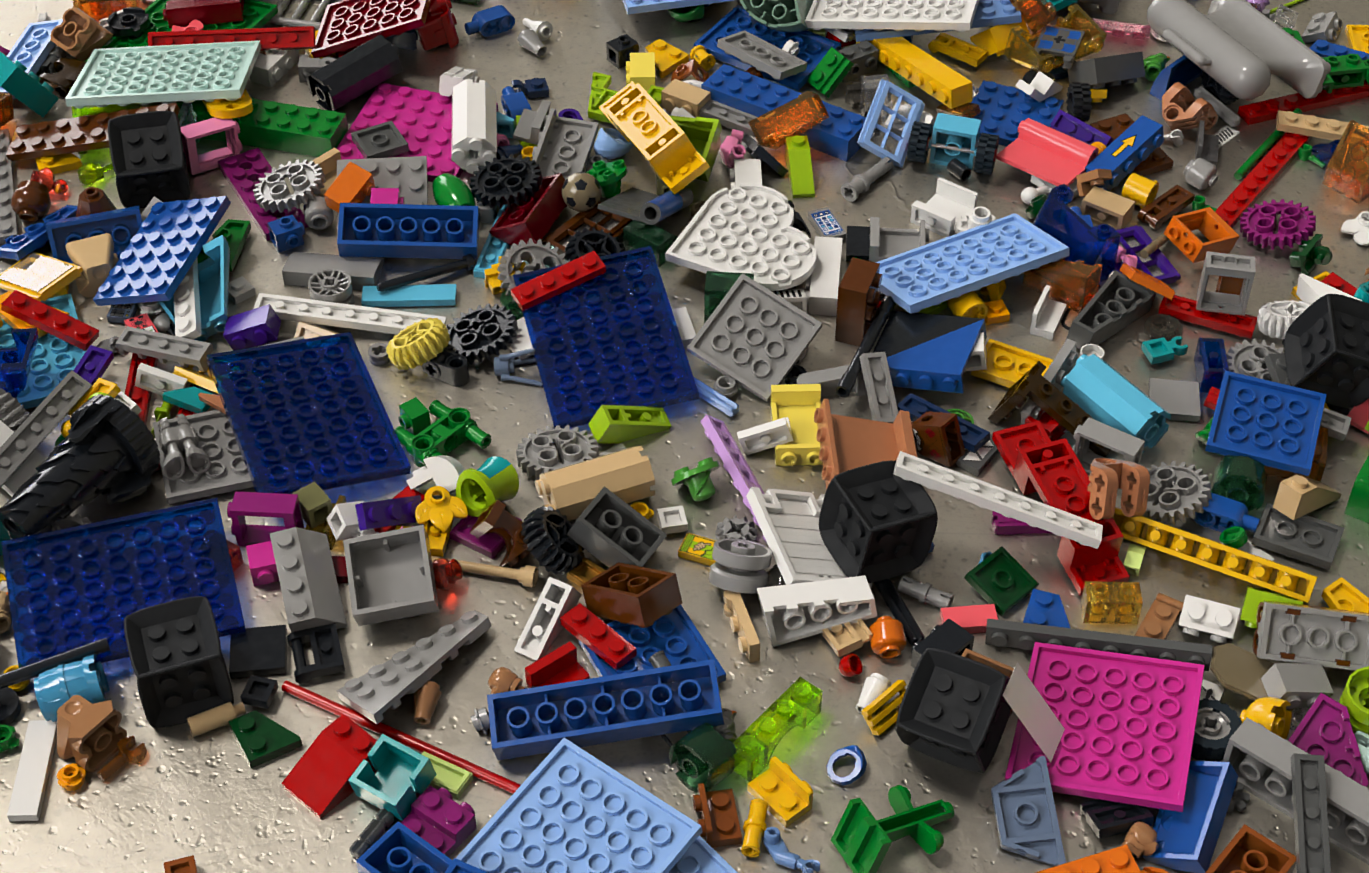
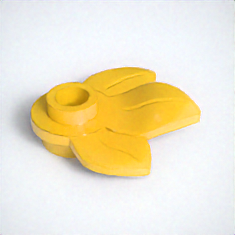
M441 486L429 488L424 495V501L415 510V518L418 524L431 521L443 533H446L451 526L453 517L460 519L468 517L465 503L460 498L451 496L448 490ZM433 496H441L442 498L436 500Z

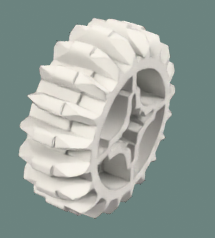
M1283 300L1274 301V303L1269 302L1261 306L1257 315L1259 331L1264 335H1269L1271 338L1285 339L1289 326L1311 303Z

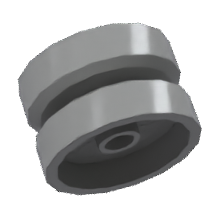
M721 539L714 542L712 558L716 562L710 566L709 582L724 590L739 593H757V588L767 587L769 576L764 569H767L771 564L772 551L770 548L757 542L741 539Z

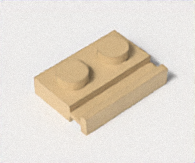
M858 619V622L850 624V622L844 623L843 627L840 624L833 626L832 630L828 628L822 630L823 633L821 634L839 658L863 647V643L867 641L871 643L873 634L862 619Z

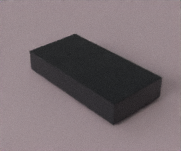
M847 226L846 261H851L852 257L869 261L870 227Z

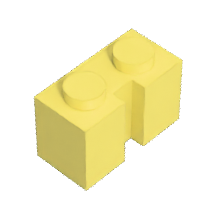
M655 52L630 53V61H626V86L633 81L635 85L639 83L646 92H648L652 85L655 86Z

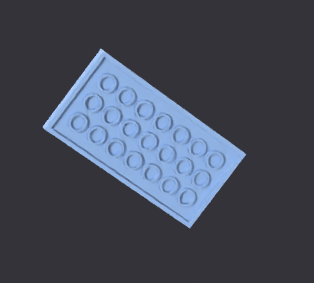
M1014 213L988 224L977 226L875 262L880 263L879 274H883L882 283L878 290L886 296H891L895 303L910 314L917 313L927 307L939 305L941 302L958 298L971 291L980 290L982 287L999 283L1001 280L1012 276H1019L1021 273L1031 269H1038L1042 265L1057 262L1069 256V247Z

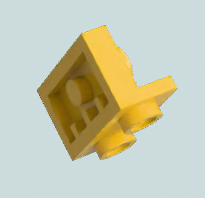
M776 756L770 759L768 770L747 784V791L754 798L765 800L769 805L768 811L786 828L812 809L813 790L806 781H801L793 773L791 767L787 763L781 762Z

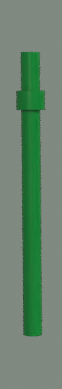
M1299 108L1293 110L1294 113L1302 114ZM1275 130L1234 173L1235 179L1241 180L1285 132Z

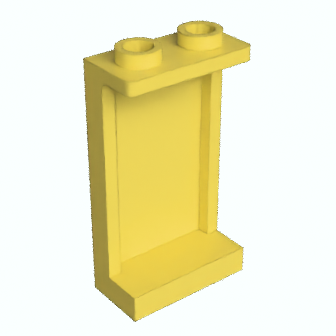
M820 384L771 385L770 404L772 421L788 417L793 436L792 442L774 447L776 466L823 465L819 459L820 442L816 438L818 426L814 422L815 410L821 406Z

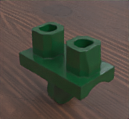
M1315 234L1308 241L1302 240V245L1298 247L1299 252L1293 251L1290 254L1291 267L1301 268V273L1308 276L1317 264L1327 265L1330 263L1333 255L1328 247L1321 245L1323 234Z

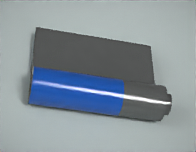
M687 186L675 195L670 190L660 196L632 187L598 204V209L653 225L688 207L693 201V193Z

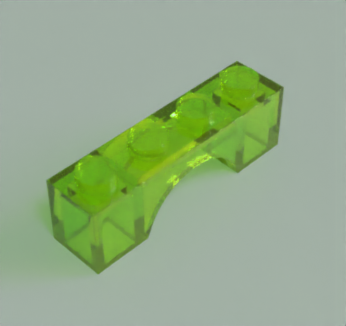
M799 677L729 746L728 768L748 782L755 779L769 765L771 756L781 739L796 726L804 729L821 712L823 691L802 677Z

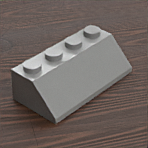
M298 527L270 533L290 631L294 632L333 623L336 624V629L347 627L327 534Z

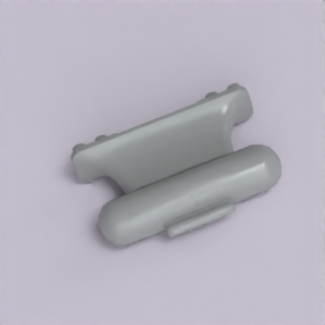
M1153 0L1148 7L1147 21L1153 31L1237 98L1248 101L1263 95L1270 85L1271 74L1279 77L1307 99L1315 98L1321 93L1325 77L1331 71V65L1283 30L1246 0H1212L1207 15L1202 14L1186 0Z

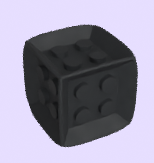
M152 111L115 117L108 121V138L112 165L116 174L118 195L124 207L139 206V208H146L154 196L162 202L182 201L190 198L189 176L182 146L181 128L175 112Z
M1326 294L1301 313L1286 332L1284 350L1287 375L1291 386L1327 394L1325 400L1327 404L1343 408H1353L1369 399V303L1344 295Z
M882 461L845 471L835 476L827 487L819 516V531L828 551L847 577L865 575L868 583L896 577L921 566L929 553L938 522L936 507L921 484L904 480L893 474L896 461Z
M195 596L178 599L138 610L125 617L124 632L129 657L137 676L138 692L147 721L152 727L163 728L187 723L188 717L231 702L232 705L234 704L233 690L221 652L214 614L206 597Z
M927 648L915 667L901 702L895 726L897 735L904 744L925 755L965 770L984 773L995 755L1010 716L1011 707L1002 696L1010 678L990 666L945 650Z

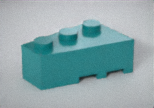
M0 51V86L43 118L59 100L53 94L55 89L45 81L41 84L39 82L41 80L40 77L32 71L27 73V68L18 60L13 62Z

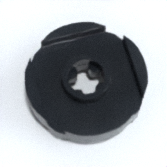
M138 7L123 8V12L119 14L115 11L107 19L113 37L131 36L132 38H139L143 35V31L150 26L148 13L145 14V10Z

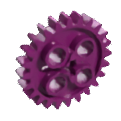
M1272 199L1271 203L1263 201V205L1254 204V208L1248 207L1247 212H1243V217H1240L1242 237H1247V242L1253 241L1254 246L1262 244V248L1271 246L1272 250L1276 246L1284 249L1285 245H1288L1290 248H1293L1294 243L1302 245V240L1308 241L1309 236H1313V231H1316V216L1313 215V211H1309L1308 206L1302 207V203L1294 205L1293 200L1285 203L1284 199L1280 202ZM1279 214H1281V217L1279 218L1278 233L1275 234L1277 228V217Z

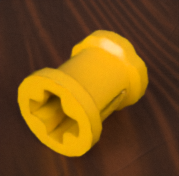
M697 45L690 52V59H695L705 71H709L714 67L716 63L715 57L712 54H708L704 46Z

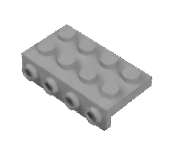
M551 108L549 115H545L543 131L540 130L538 145L534 146L532 152V160L539 164L542 177L561 173L566 180L574 173L584 172L599 130V123L558 117L556 109Z

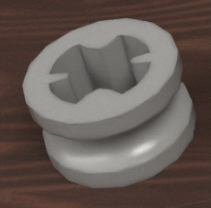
M375 343L369 347V361L372 365L384 366L390 362L386 352L387 344Z

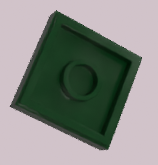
M1003 546L979 563L964 577L989 604L995 605L996 612L1000 616H1003L1039 585Z

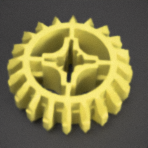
M438 318L422 319L420 322L407 326L406 329L401 330L398 335H395L389 341L386 352L391 363L399 370L414 369L416 366H422L423 363L429 362L432 358L437 357V354L443 352V348L448 346L450 335L445 324Z

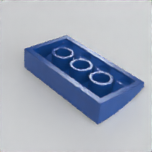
M139 206L49 221L46 222V229L53 258L72 264L73 261L66 251L67 243L105 233L111 234L114 242V253L120 259V255L125 251L131 238L137 233L143 221Z

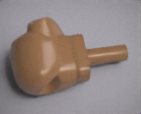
M505 667L494 670L488 680L491 694L527 689L521 686L523 679L518 678V675Z
M1136 822L1128 831L1121 846L1127 844L1133 857L1137 859L1141 855L1150 856L1159 847V844L1156 842L1157 833L1148 824Z

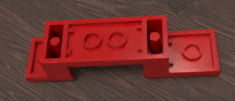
M1039 420L993 432L992 440L1023 495L1038 492L1044 504L1103 525L1102 541L1098 549L1081 545L1063 536L1061 537L1057 556L1079 596L1128 583L1130 576L1118 557L1124 536L1113 517L1105 520H1095L1092 518L1089 511L1091 492L1087 491L1088 484L1090 483L1089 476L1067 439L1051 441Z

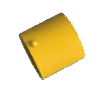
M1132 173L1124 184L1121 196L1135 201V205L1142 209L1155 200L1159 190V183L1157 180L1153 181Z
M975 291L948 300V307L955 316L985 319L988 314L987 306Z

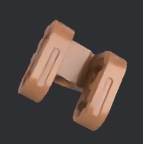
M1180 82L1174 83L1162 96V116L1171 130L1198 128L1200 120L1205 121L1204 129L1209 130L1218 120V115L1212 105L1203 98L1195 101L1190 90Z
M1095 458L1090 465V483L1087 491L1091 492L1089 511L1092 518L1095 520H1105L1113 517L1118 488L1122 489L1121 509L1126 517H1140L1144 515L1147 508L1150 474L1147 468L1131 461Z

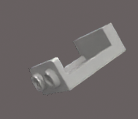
M870 217L869 261L878 262L929 244L926 243L929 242V229L925 228V220H920L919 229L880 228V217Z

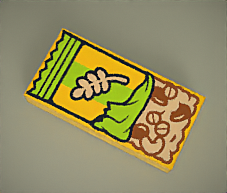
M687 533L678 550V557L711 566L716 562L712 558L713 545L716 541Z

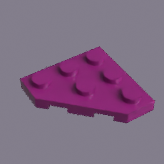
M1320 693L1288 741L1308 754L1324 756L1325 764L1341 771L1345 776L1362 786L1368 787L1369 782L1362 765L1361 754L1352 730L1347 707Z

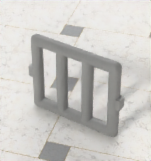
M278 0L275 4L278 7V13L270 19V23L290 27L314 26L315 30H319L321 25L319 20L324 14L327 5L331 1L338 2L342 0H322L310 21L300 20L311 0H302L291 18L281 17L291 0Z

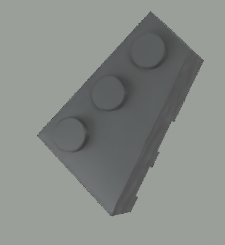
M1135 52L1073 62L1072 69L1068 70L1069 84L1089 83L1093 89L1105 87V83H1108L1109 86L1122 85L1121 80H1124L1125 84L1135 83L1137 78L1145 77L1143 53Z

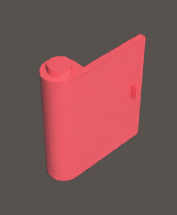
M1027 118L1025 121L1022 120L1018 126V138L996 155V159L1065 190L1077 179L1076 175L1085 173V167L1098 156L1099 149Z

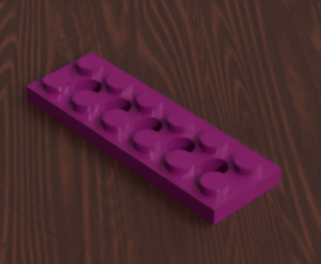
M259 148L218 161L219 169L266 241L270 240L267 223L277 220L279 217L293 214L298 222H302L304 229L309 227L300 208L297 209L294 206L291 211L284 209L282 213L277 209L272 213L271 210L265 211L264 208H260L259 204H257L253 192L256 189L255 184L260 183L259 178H265L264 173L272 172L271 165Z

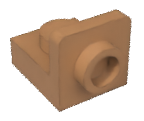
M1095 169L1076 175L1079 196L1084 198L1094 186L1104 185V181L1112 179L1111 170Z

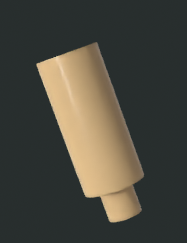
M228 702L188 717L187 722L193 737L228 725V721L246 713L243 702L236 705Z

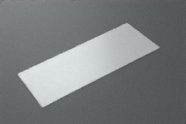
M1017 662L1002 696L1051 763L1065 728Z

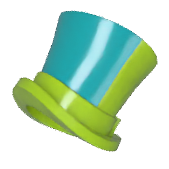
M498 456L490 457L479 469L469 468L460 474L456 484V497L465 503L468 515L479 517L482 511L496 500L502 502L513 499L519 489L518 474L508 460Z

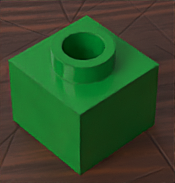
M416 397L399 405L400 416L398 419L400 425L405 430H408L413 435H417L431 425L429 410Z

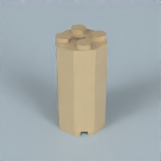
M640 445L540 474V479L535 481V486L538 494L543 496L544 506H551L554 510L558 509L561 515H566L567 520L570 521L577 519L604 486L625 503H630L654 496L655 490H650V486L655 485V478L647 455L641 456L640 451L644 450Z

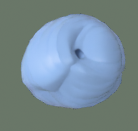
M600 128L594 143V152L596 155L611 160L624 156L634 145L631 141L628 143L617 129Z

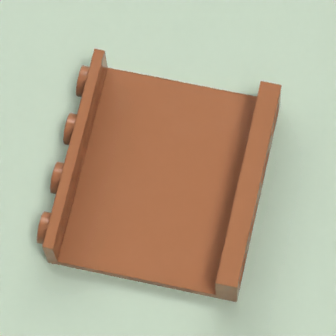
M825 398L820 408L815 410L814 422L818 426L816 438L820 442L819 459L823 463L822 479L825 480L826 490L830 481L838 474L873 463L896 461L900 451L917 457L909 411L900 410L894 422L888 423L831 414L829 399Z

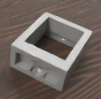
M1207 251L1197 291L1196 310L1245 316L1256 273L1255 257ZM1209 275L1243 278L1240 295L1206 291Z
M1088 417L1083 425H1078L1073 436V439H1076V443L1072 449L1087 475H1090L1092 461L1095 458H1104L1088 451L1090 441L1123 454V461H1131L1139 465L1145 441Z

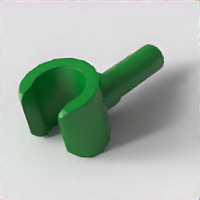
M1304 144L1303 149L1299 148L1298 157L1300 160H1310L1321 168L1326 167V163L1312 154L1311 145Z
M1201 195L1195 196L1192 202L1193 211L1207 207L1214 211L1217 209L1206 205V199Z

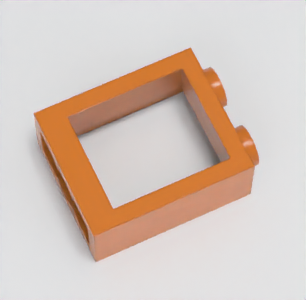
M1210 207L1173 216L1163 233L1193 263L1205 260L1207 251L1230 253L1240 237ZM1198 229L1209 242L1203 243L1191 231Z

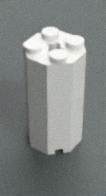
M466 79L453 87L451 160L462 170L473 174L474 171H479L478 166L485 167L486 161L492 163L493 158H496V90L485 80H479V83L473 82V79Z

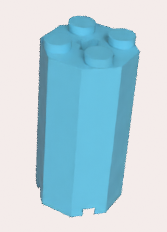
M1086 354L1081 355L1071 372L1061 380L1060 384L1064 387L1063 393L1092 418L1144 440V447L1148 446L1151 449L1156 446L1168 431L1169 425L1166 423V418L1170 420L1171 414L1095 354L1090 356Z

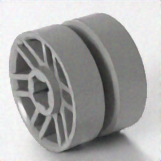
M326 268L317 271L310 277L308 287L311 300L354 305L352 281L346 271L338 268Z

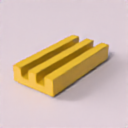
M897 680L861 711L873 735L879 736L897 721L899 708L906 692L905 686L907 684L905 680ZM897 692H899V695L894 700H892L890 703H887L883 708H881V711L878 712L874 717H871V715L877 709H879Z

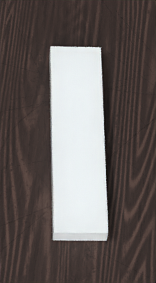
M32 720L28 723L7 813L9 822L39 821L57 740V721Z

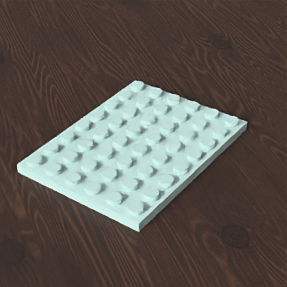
M258 40L94 49L66 96L67 107L74 106L79 109L92 105L106 107L111 104H118V106H127L131 103L149 105L152 102L170 104L174 101L191 103L195 100L213 102L214 99L234 101L242 97L260 53L261 43Z

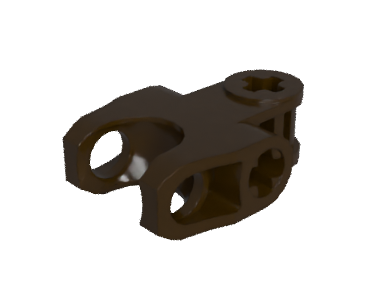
M59 58L53 63L56 73L40 74L38 76L41 78L39 82L43 84L44 81L52 84V87L55 89L53 94L59 99H65L86 62L76 59Z

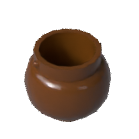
M26 180L20 182L17 185L18 189L14 191L11 199L13 211L19 215L20 219L27 222H35L37 219L46 216L51 205L47 186L36 181Z

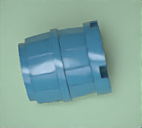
M96 654L83 657L81 661L58 665L56 668L40 673L38 678H34L37 702L46 721L52 720V722H56L58 708L74 695H80L92 704L108 701L106 700L105 692L110 691L109 684L101 662L95 663Z

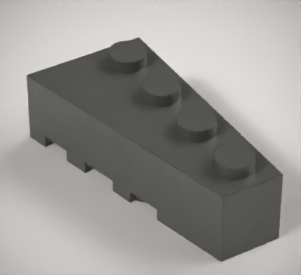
M1115 270L1073 320L1067 338L1075 341L1076 348L1081 349L1086 344L1099 345L1147 314L1157 293L1130 280L1124 274Z

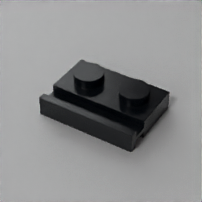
M1100 799L1080 804L1081 815H1085L1086 822L1099 839L1128 832L1136 822H1144L1149 826H1153L1154 816L1145 806Z

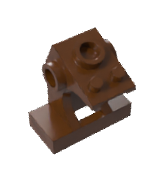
M496 500L482 511L469 533L476 538L488 533H495L503 538L507 551L499 566L503 567L507 564L510 568L519 562L516 558L517 556L522 560L531 552L527 551L528 546L523 542L525 538L521 534V524L523 522L504 510L506 507L504 503Z

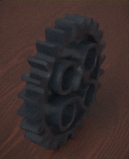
M511 154L509 158H505L504 155H502L500 160L493 158L492 163L486 161L485 167L478 166L479 171L473 172L474 177H470L471 183H469L477 203L482 202L483 206L489 204L490 208L498 205L499 209H501L506 204L508 208L511 207V203L519 205L520 200L527 202V196L534 197V191L540 190L539 186L542 185L543 177L539 164H536L535 160L530 161L529 157L523 159L522 155L514 158L513 154Z
M489 303L485 308L478 305L477 310L474 311L472 308H469V313L461 312V318H453L454 324H447L450 341L445 348L465 356L470 365L475 360H478L479 364L482 363L483 358L491 360V355L499 356V350H507L506 344H512V338L517 336L518 326L515 316L510 309L507 310L505 306L499 307L498 304H495L492 308Z

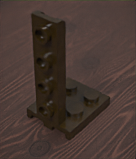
M1038 361L1009 388L988 419L995 425L1002 418L1007 420L1016 410L1014 407L1017 409L1021 408L1028 398L1072 435H1074L1078 425H1083L1088 417H1092L1041 375L1046 366ZM1090 441L1089 449L1097 455L1105 458L1111 451L1109 448Z

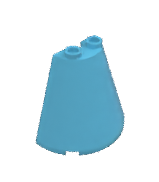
M223 235L202 245L204 253L210 258L198 264L202 336L194 339L204 342L208 337L224 331L228 319L230 248ZM173 295L170 301L158 302L175 324Z

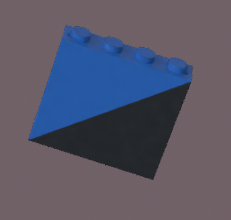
M892 311L872 353H886L893 387L963 394L962 376L980 333L984 332L985 341L987 338L985 319Z

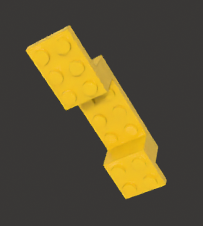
M632 81L599 107L605 117L628 143L631 141L640 151L654 172L674 195L710 168L707 161L697 152L684 131L639 83L635 85Z

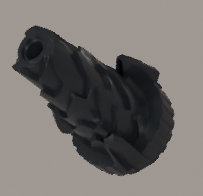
M98 394L72 413V418L70 419L71 429L68 430L69 435L54 448L44 462L35 468L38 472L22 484L13 495V498L0 508V520L9 531L12 539L18 542L28 535L32 536L34 533L53 524L60 517L65 519L79 506L85 507L100 494L102 496L107 494V503L113 505L136 497L147 490V487L151 484V475L159 467L160 451L151 431L148 430L146 424L135 412L111 396Z

